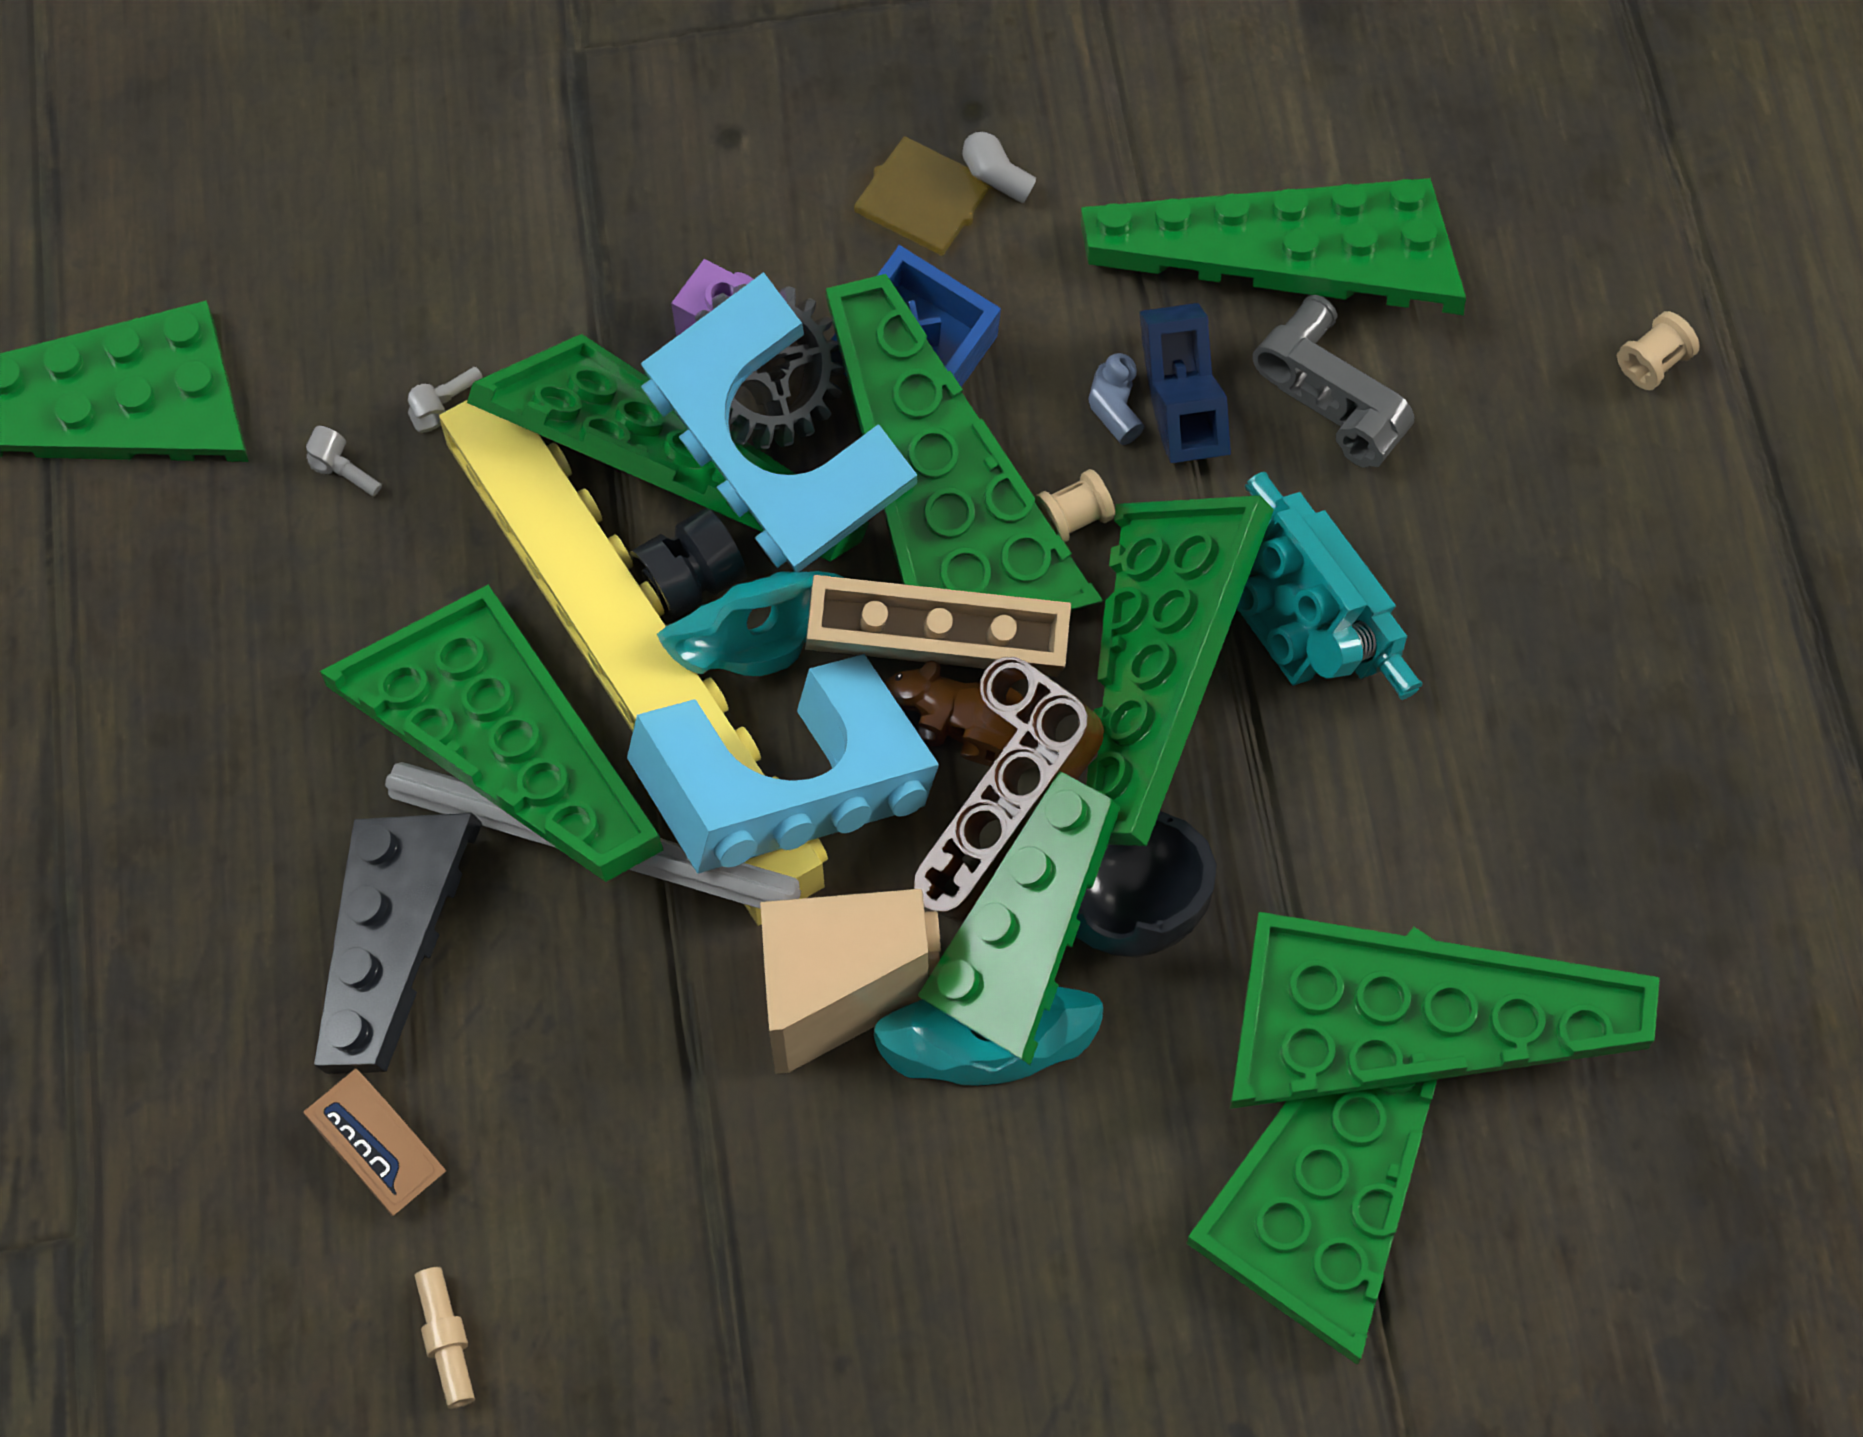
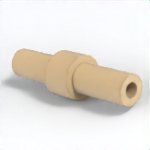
M427 1268L415 1274L427 1323L421 1328L427 1356L436 1359L447 1407L459 1408L475 1401L463 1350L468 1347L462 1318L453 1315L442 1268Z

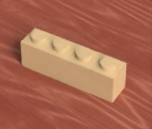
M814 575L805 650L851 655L865 654V656L925 663L935 661L938 664L981 669L988 668L994 661L1003 657H1017L1026 661L1044 675L1057 677L1064 669L1066 663L1071 603Z

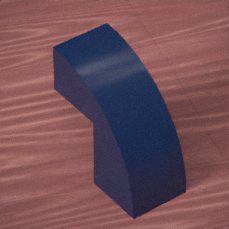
M1199 303L1139 311L1143 351L1153 409L1160 437L1170 463L1231 455L1227 396L1212 375L1207 314Z

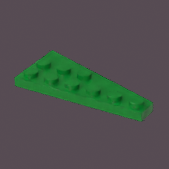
M1431 178L1225 194L1184 199L1172 198L1124 204L1111 203L1100 206L1081 207V228L1089 265L1155 274L1166 270L1168 266L1199 270V280L1221 282L1222 274L1253 278V287L1338 299H1347L1355 292L1387 296L1386 305L1409 308L1411 299L1442 303V313L1464 316L1466 295Z
M887 274L826 288L825 297L862 435H865L879 424L917 474V484L883 509L902 584L1071 603L1070 612L1101 605L1103 602L1102 598L1092 583L1087 582L1072 559V553L1060 535H1056L1036 505L1035 497L983 419H979L963 395L962 387L952 372L947 371L927 340L926 333Z
M207 300L0 353V457H3L4 451L33 452L36 458L131 460L135 454H169L170 459L176 461H194L195 455H225L227 461L249 462L212 312Z
M583 334L473 382L467 400L468 404L761 532L764 531L749 511L739 518L724 499L717 486L723 483L725 478L712 461L701 467L687 450L679 436L688 429L672 410L663 417L641 388L650 379ZM748 442L739 446L735 445L749 462L765 471L781 475H797L765 453L755 449ZM867 521L820 557L832 561L861 543L870 522Z
M1261 495L1120 503L1115 506L1114 522L1121 527L1119 545L1111 548L1109 567L1116 572L1115 590L1105 601L1097 678L1104 686L1103 706L1094 709V713L1101 719L1104 737L1097 757L1088 765L1086 782L1087 786L1111 798L1120 807L1108 842L1109 845L1147 846L1274 511Z
M489 584L320 671L326 687L604 882L664 851L659 834Z
M1259 912L1256 921L1230 1109L1649 1049L1655 1040L1660 977Z
M1414 926L1407 935L1434 940ZM1437 1079L1286 1101L1188 1236L1186 1244L1358 1365L1363 1354L1367 1332L1375 1303L1378 1299L1384 1270L1398 1226Z

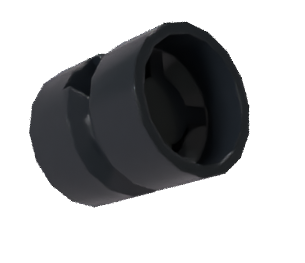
M704 508L675 526L673 538L670 539L659 534L629 553L641 584L647 581L652 586L663 606V616L670 622L702 603V592L705 590L717 595L747 577L744 561L735 542L720 519L708 508Z

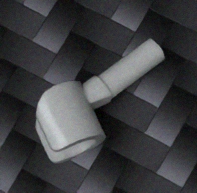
M474 366L435 389L430 384H420L412 388L408 397L410 405L408 415L415 429L418 432L425 433L441 426L439 415L446 412L442 404L450 401L452 397L472 386L473 382L483 378L480 370Z
M324 426L315 427L306 444L307 460L310 467L322 474H330L334 471L371 496H376L382 484L354 466L349 460L340 456L346 445V440L343 436Z

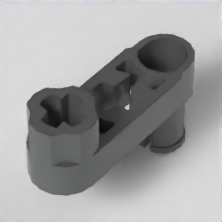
M1319 295L1307 296L1301 307L1285 325L1276 326L1253 353L1254 365L1263 377L1277 385L1281 391L1341 427L1336 433V442L1342 448L1348 460L1362 468L1368 466L1379 467L1414 424L1412 408L1403 397L1316 345L1324 333L1335 324L1337 312L1333 305Z

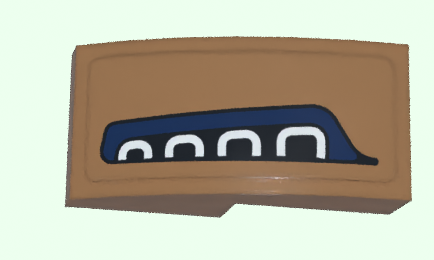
M357 1068L302 1112L344 1163L352 1168L391 1216H394L446 1172L433 1154Z

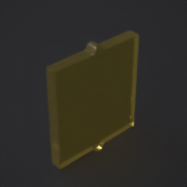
M904 136L884 165L874 168V179L854 205V210L856 213L943 256L963 226H969L973 223V212L991 186L975 178L968 167Z

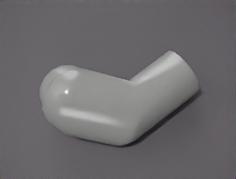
M975 132L965 140L962 155L972 175L1016 201L1024 203L1035 184L1036 177L1011 164L999 140L994 135L987 132Z

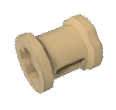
M1664 311L1653 320L1652 329L1637 342L1628 341L1620 348V351L1617 353V359L1624 374L1635 385L1644 390H1653L1661 383L1664 373L1679 360L1688 361L1698 353L1700 346L1697 335L1686 320L1678 314Z
M1092 469L1083 472L1080 481L1058 492L1049 494L1043 491L1035 496L1036 505L1056 535L1059 534L1064 543L1069 540V533L1096 520L1106 523L1112 520L1115 515L1110 493L1100 476Z

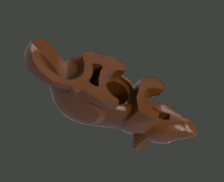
M935 661L926 662L921 669L902 671L882 680L903 711L915 712L921 716L918 726L922 728L918 734L926 745L940 747L944 744L946 736H949L963 745L960 756L966 760L991 767L1018 730L991 710L983 701L980 692L981 682L961 683L953 679L941 677V667ZM1010 687L1006 696L1007 706L1020 703L1024 697Z

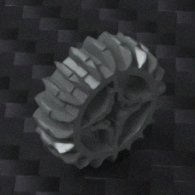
M741 284L734 287L733 294L738 292L747 284ZM787 286L782 288L779 293L802 322L804 335L796 340L798 346L787 347L770 360L784 358L785 363L773 366L772 372L769 373L762 372L758 374L757 371H754L741 384V386L746 387L752 393L756 405H763L765 415L747 409L733 398L729 412V427L732 424L730 436L734 445L745 444L751 436L755 449L764 450L770 447L773 438L779 447H786L794 443V432L803 438L811 436L815 432L812 418L824 421L829 419L832 414L823 399H838L843 393L838 385L829 381L830 377L845 373L844 364L831 362L830 353L840 350L838 342L834 340L826 341L823 332L832 326V319L826 316L813 321L811 316L816 309V301L811 298L802 301L795 307L796 290L793 287ZM722 293L712 298L713 309L729 297ZM702 310L698 312L695 316L696 322L710 311ZM804 364L802 388L796 400L788 408L786 398L791 396L788 384L790 374L796 367Z

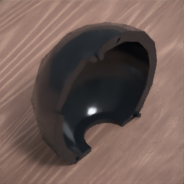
M1160 811L1147 846L1108 844L1092 888L1086 889L1076 918L1080 921L1076 937L1094 949L1114 956L1132 958L1156 954L1179 943L1194 930L1208 911L1213 894L1217 863L1208 841L1187 821Z

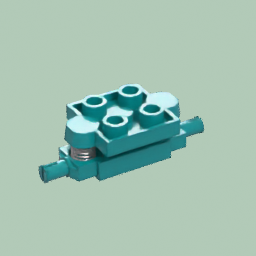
M1260 472L1249 479L1248 484L1245 485V490L1251 496L1261 495L1274 511L1238 603L1237 610L1290 683L1295 686L1309 681L1316 672L1325 678H1335L1351 675L1355 671L1360 679L1382 672L1401 700L1415 694L1419 687H1422L1423 683L1417 678L1402 657L1407 635L1391 615L1396 605L1327 512L1323 510L1315 513L1300 492L1283 497L1266 472Z

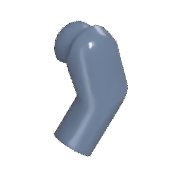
M1115 353L1108 357L1106 363L1099 365L1095 372L1088 399L1093 412L1121 445H1126L1142 433L1144 424L1127 405L1132 388V380L1137 374L1136 364L1129 356Z

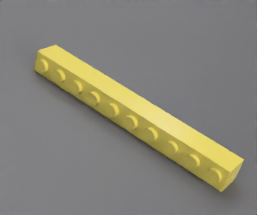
M467 400L440 414L439 419L448 448L632 732L638 714L696 699L728 751L740 763L764 775L756 763L761 760V755L751 735L743 726L734 730L725 717L724 712L728 711V705L714 680L709 677L702 681L697 673L684 668L673 660L662 646L657 633L666 626L660 618L664 614V609L657 594L647 581L638 585L628 569L633 567V563L627 549L616 534L607 538L598 525V522L602 521L598 506L586 488L576 491L567 478L572 475V472L559 446L555 442L546 446L539 434L467 403ZM819 838L809 840L802 846L792 850L779 849L749 858L744 862L796 878L799 881V890H801L799 899H805L825 887L823 863L828 860V856ZM744 904L758 926L761 925V909Z

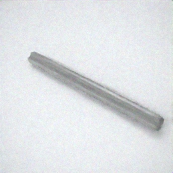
M404 762L396 763L391 774L387 775L385 786L388 788V795L392 799L442 814L473 813L482 822V826L555 847L458 778ZM662 838L660 839L664 851L629 869L759 909L760 902L799 899L801 894L799 881L796 878L747 863L730 868L722 866L697 874L680 844Z

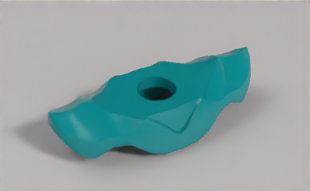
M782 571L770 577L737 584L720 599L703 605L690 615L666 626L657 633V636L673 660L684 668L698 674H703L709 669H724L744 676H764L788 668L794 663L806 642L814 575L844 577L836 573L821 571ZM771 606V612L767 620L755 629H748L747 620L751 611L756 608Z
M1058 987L1050 1011H1043L1034 1040L1038 1042V1046L1031 1066L991 1041L978 1039L969 1028L922 999L880 1019L874 1028V1039L882 1057L889 1065L909 1078H931L959 1085L975 1086L1012 1082L1029 1077L1058 1062L1079 1056L1091 1044L1100 1028L1103 1019V1003L1094 994Z

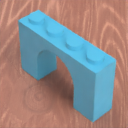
M763 272L643 361L641 365L650 380L644 383L641 388L663 417L673 410L688 429L679 438L697 463L702 467L709 461H712L725 478V481L718 485L717 489L739 518L748 511L752 514L764 530L755 539L774 565L778 568L787 561L795 572H800L917 484V474L879 424L826 464L813 471L797 475H781L765 471L749 462L738 451L729 431V412L737 390L754 371L804 335L802 322Z
M865 654L810 668L808 671L797 712L823 750L832 767L830 771L815 778L790 781L764 776L749 769L728 751L696 699L637 715L627 759L697 874L722 866L727 868L735 867L752 857L779 849L792 850L802 846L809 840L836 832L849 833L859 829L866 823L893 815L906 816L925 806L939 764Z

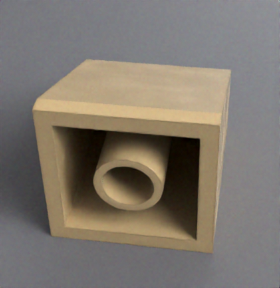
M922 889L760 902L769 1032L775 1073H790L875 1027L877 1022L888 1014L921 1000L917 995L928 980V975H931L940 961L939 951L941 950L937 911L924 912Z

